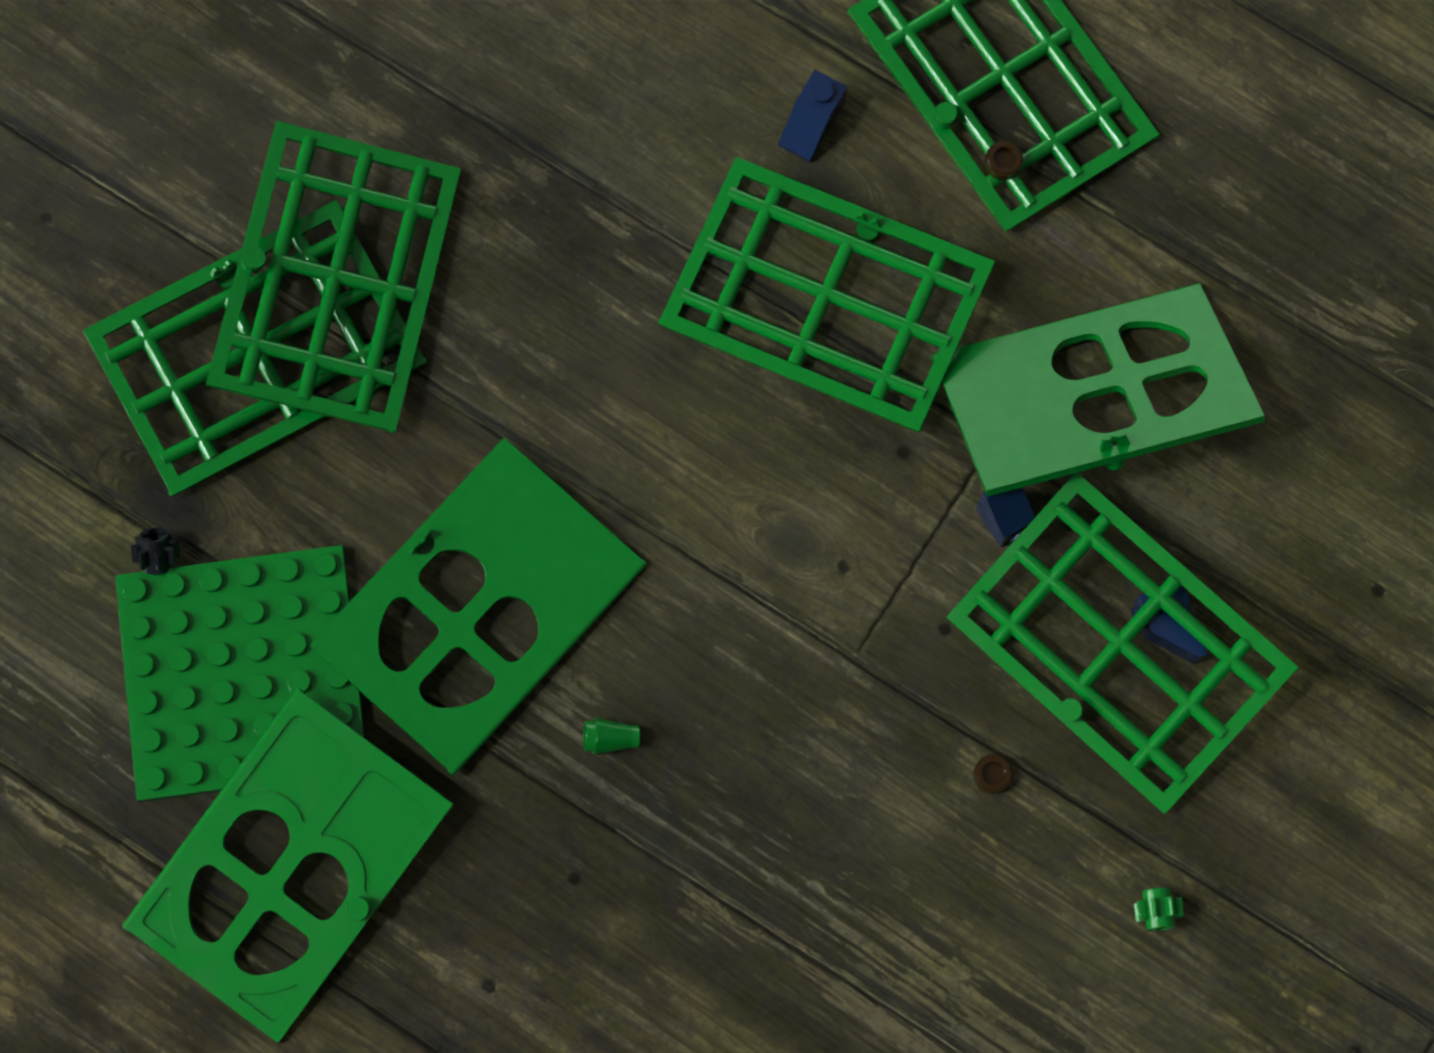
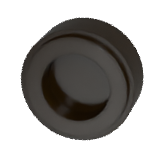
M998 141L991 145L987 151L984 160L985 168L995 179H1012L1021 169L1023 154L1014 143Z
M995 754L981 758L973 771L975 785L982 792L991 795L999 794L1006 790L1013 777L1010 763L1004 757Z

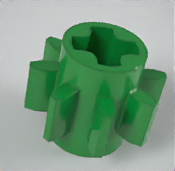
M1155 888L1142 891L1143 900H1138L1137 903H1134L1136 922L1145 921L1147 931L1175 929V919H1181L1184 916L1182 897L1173 898L1171 888Z

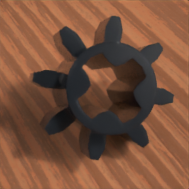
M153 527L143 530L139 537H135L136 544L131 545L132 563H139L140 569L151 575L168 572L169 568L176 565L175 558L180 557L179 541L177 539L171 540V533H168L163 528Z

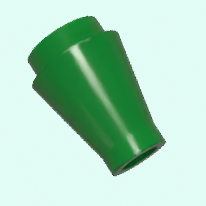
M594 717L593 721H584V752H593L595 756L630 748H639V725H628Z

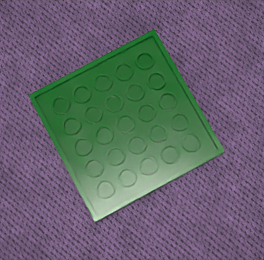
M343 545L169 568L168 572L159 575L147 574L144 571L115 575L136 799L139 803L221 792L297 688L302 689L307 696L366 739L360 691L309 646L350 602Z

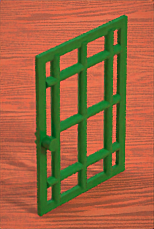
M862 0L847 10V13L1005 233L1148 143L1159 138L1160 134L1061 0H1041L1061 27V29L1053 34L1049 33L1026 0H1008L1038 43L1004 63L964 8V5L973 0H941L940 4L910 22L905 19L893 0ZM878 9H881L895 29L894 32L887 36L883 35L870 17V14ZM950 14L992 70L959 92L917 35ZM1069 40L1072 42L1112 98L1101 104L1060 48L1061 45ZM902 43L907 45L947 102L940 103L937 107L934 106L894 48ZM1045 55L1049 56L1089 111L1056 133L1014 77V74ZM1000 83L1042 139L1040 143L1022 153L1023 164L1019 173L1052 153L1068 175L1036 196L1032 195L1018 174L1009 180H998L990 174L985 176L950 128L956 116H958L986 155L990 146L995 142L967 104ZM1120 109L1137 131L1128 138L1125 137L1111 117L1112 114ZM1098 124L1114 147L1080 167L1064 144ZM1004 182L1021 204L1012 211L1008 209L994 189Z
M276 120L206 386L395 433L461 168ZM287 140L301 144L295 169L280 166ZM319 148L357 158L351 184L310 174L315 149ZM372 163L414 173L408 198L366 188ZM428 177L442 180L436 206L422 203ZM278 180L291 185L251 335L236 332L252 271L261 270L266 262V255L259 248V243L275 183ZM305 188L347 198L330 266L288 256ZM362 202L404 213L387 281L345 270ZM418 217L432 220V225L416 288L401 285L417 220ZM284 270L326 281L308 350L266 339ZM341 285L383 295L366 364L323 354ZM397 299L410 302L412 305L396 369L393 372L381 369L380 367ZM232 347L247 350L240 377L225 374ZM264 354L304 364L298 391L255 381L261 355ZM319 368L362 379L355 406L313 396ZM376 383L391 386L385 413L370 410Z
M735 157L663 314L658 319V325L919 433L923 429V423L991 274L995 261ZM743 178L769 187L770 189L765 200L739 190ZM783 194L856 222L858 237L779 206ZM732 203L758 213L741 250L715 240ZM772 219L840 246L823 284L755 256ZM880 232L930 252L933 256L927 266L871 242L877 239ZM853 252L922 279L905 317L837 290ZM708 253L734 263L718 301L691 291ZM947 260L974 270L970 282L942 272ZM748 270L816 297L799 335L731 307ZM935 286L963 296L946 334L919 323ZM830 303L899 331L882 369L813 341ZM685 304L711 315L706 327L679 316ZM724 321L792 348L788 360L786 361L719 333ZM912 337L940 348L923 386L896 375ZM806 355L875 382L871 394L868 395L801 367ZM892 389L916 399L912 411L909 412L885 402L884 399L888 390Z
M337 200L297 219L291 241L297 253L291 257L320 264L319 258L334 251L343 217V211ZM331 221L337 233L310 246L304 234ZM278 230L261 238L259 248L265 254L273 251ZM354 232L349 251L352 261L361 275L380 279ZM242 248L82 330L167 486L168 494L172 497L326 417L304 410L299 412L296 408L259 400L205 429L185 392L207 381L211 362L177 378L158 344L159 341L223 308L226 309ZM268 268L250 277L246 296L264 287ZM284 270V271H283L282 278L285 277V276H287L288 274H290V273H292V272H289V271H285V270ZM311 277L322 296L326 281ZM215 280L219 287L225 289V291L151 329L144 318ZM351 288L338 295L333 318L352 351L342 357V359L366 364L371 344L370 342L365 345L345 308L372 295L380 309L383 295L356 288ZM319 306L267 332L266 339L280 343L315 325ZM396 307L390 327L391 332H389L384 352L397 345H400V347L402 345L406 324ZM242 308L237 331L251 335L253 327ZM131 324L137 336L109 349L104 337ZM418 346L411 372L427 364V359L423 357ZM240 348L232 350L226 370L244 362L247 350ZM144 349L164 386L137 400L118 362ZM262 354L258 369L266 384L298 391L300 380L285 387L269 356ZM397 361L383 369L395 372ZM319 369L314 389L342 374ZM361 380L325 399L345 404L355 402ZM376 383L375 391L385 385ZM172 399L191 437L164 450L145 413ZM280 407L286 418L285 420L218 454L212 442ZM199 449L205 462L178 476L172 463Z
M1078 472L1072 474L1064 486L946 617L1164 814L1169 811L1290 676L1299 670L1295 663ZM1077 494L1082 496L1101 513L1091 525L1068 506ZM1059 517L1080 537L1050 569L1028 549L1049 525ZM1112 524L1170 574L1161 586L1102 536ZM1091 547L1149 597L1147 602L1120 631L1062 580ZM1019 561L1040 582L1017 608L1010 613L989 593L1015 563ZM1181 586H1184L1240 636V639L1231 648L1172 597ZM1051 592L1055 593L1109 642L1081 675L1076 673L1023 625ZM978 605L1000 624V627L991 636L969 617ZM1161 608L1220 660L1191 693L1185 690L1132 642ZM1011 636L1016 638L1139 749L1130 760H1127L1081 718L1083 707L1078 700L1069 698L1062 701L1002 647ZM1252 648L1276 668L1266 680L1243 660L1244 656ZM1121 653L1179 704L1150 738L1092 687L1094 682ZM1233 671L1255 692L1233 717L1224 724L1202 703L1225 677ZM1192 716L1214 737L1193 761L1183 769L1161 748L1186 720ZM1150 760L1174 780L1164 792L1141 772Z

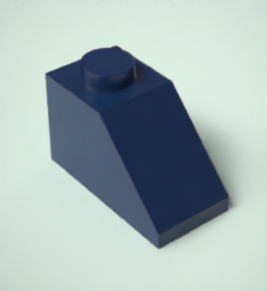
M814 69L796 100L778 146L811 162L845 104L847 86Z
M1022 487L988 497L984 491L976 508V511L1000 547L1008 542L1012 544L1035 518Z
M1181 586L1172 597L1193 615L1185 588ZM1146 594L1139 595L1134 601L1135 607L1131 608L1132 617L1149 599ZM1162 608L1142 629L1145 639L1193 664L1201 662L1207 656L1205 647Z

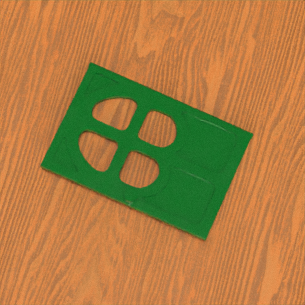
M1201 283L958 347L941 383L987 497L1103 465L1110 470H1119L1126 465V459L1265 422V415L1203 291ZM1130 328H1157L1182 336L1188 341L1190 346L1186 351L1144 363H1135L1130 359L1120 333ZM1085 340H1095L1102 345L1112 367L1107 373L1080 380H1069L1058 375L1054 371L1052 363L1057 352L1063 347ZM937 353L931 354L930 359L932 363L934 362ZM1186 372H1198L1205 377L1207 386L1199 398L1185 410L1168 417L1156 414L1143 387L1149 382ZM1112 392H1120L1125 396L1136 422L1125 429L1100 433L1082 426L1073 416V412L1076 406L1084 400Z
M503 438L309 646L445 767L450 775L455 776L647 566V562L636 555L507 439ZM456 551L471 555L480 562L484 569L485 582L483 587L459 612L448 610L419 582L422 570L437 555L444 552ZM506 598H514L525 602L532 609L538 623L536 642L522 658L514 662L504 660L477 636L474 630L475 625L498 601ZM398 599H406L437 626L439 633L433 642L406 670L397 672L389 669L381 660L379 654V632L383 617L389 606ZM454 649L465 651L491 674L495 680L493 689L486 696L470 704L458 707L439 708L432 706L422 698L419 690L422 682Z
M297 688L122 924V927L162 955L275 1042L280 1043L454 804L307 696L302 689ZM264 810L273 812L285 821L289 830L290 839L287 848L272 869L265 875L258 874L231 854L225 846V838L228 832L242 815L250 811ZM314 853H327L334 856L343 866L348 879V893L345 900L335 914L327 920L318 919L290 898L285 891L287 882L306 857ZM208 865L217 868L245 889L248 894V900L222 937L215 942H208L199 937L195 932L191 918L190 903L193 886L198 873ZM268 911L277 913L309 939L307 952L292 965L276 972L261 975L251 974L244 971L236 960V953L261 917Z

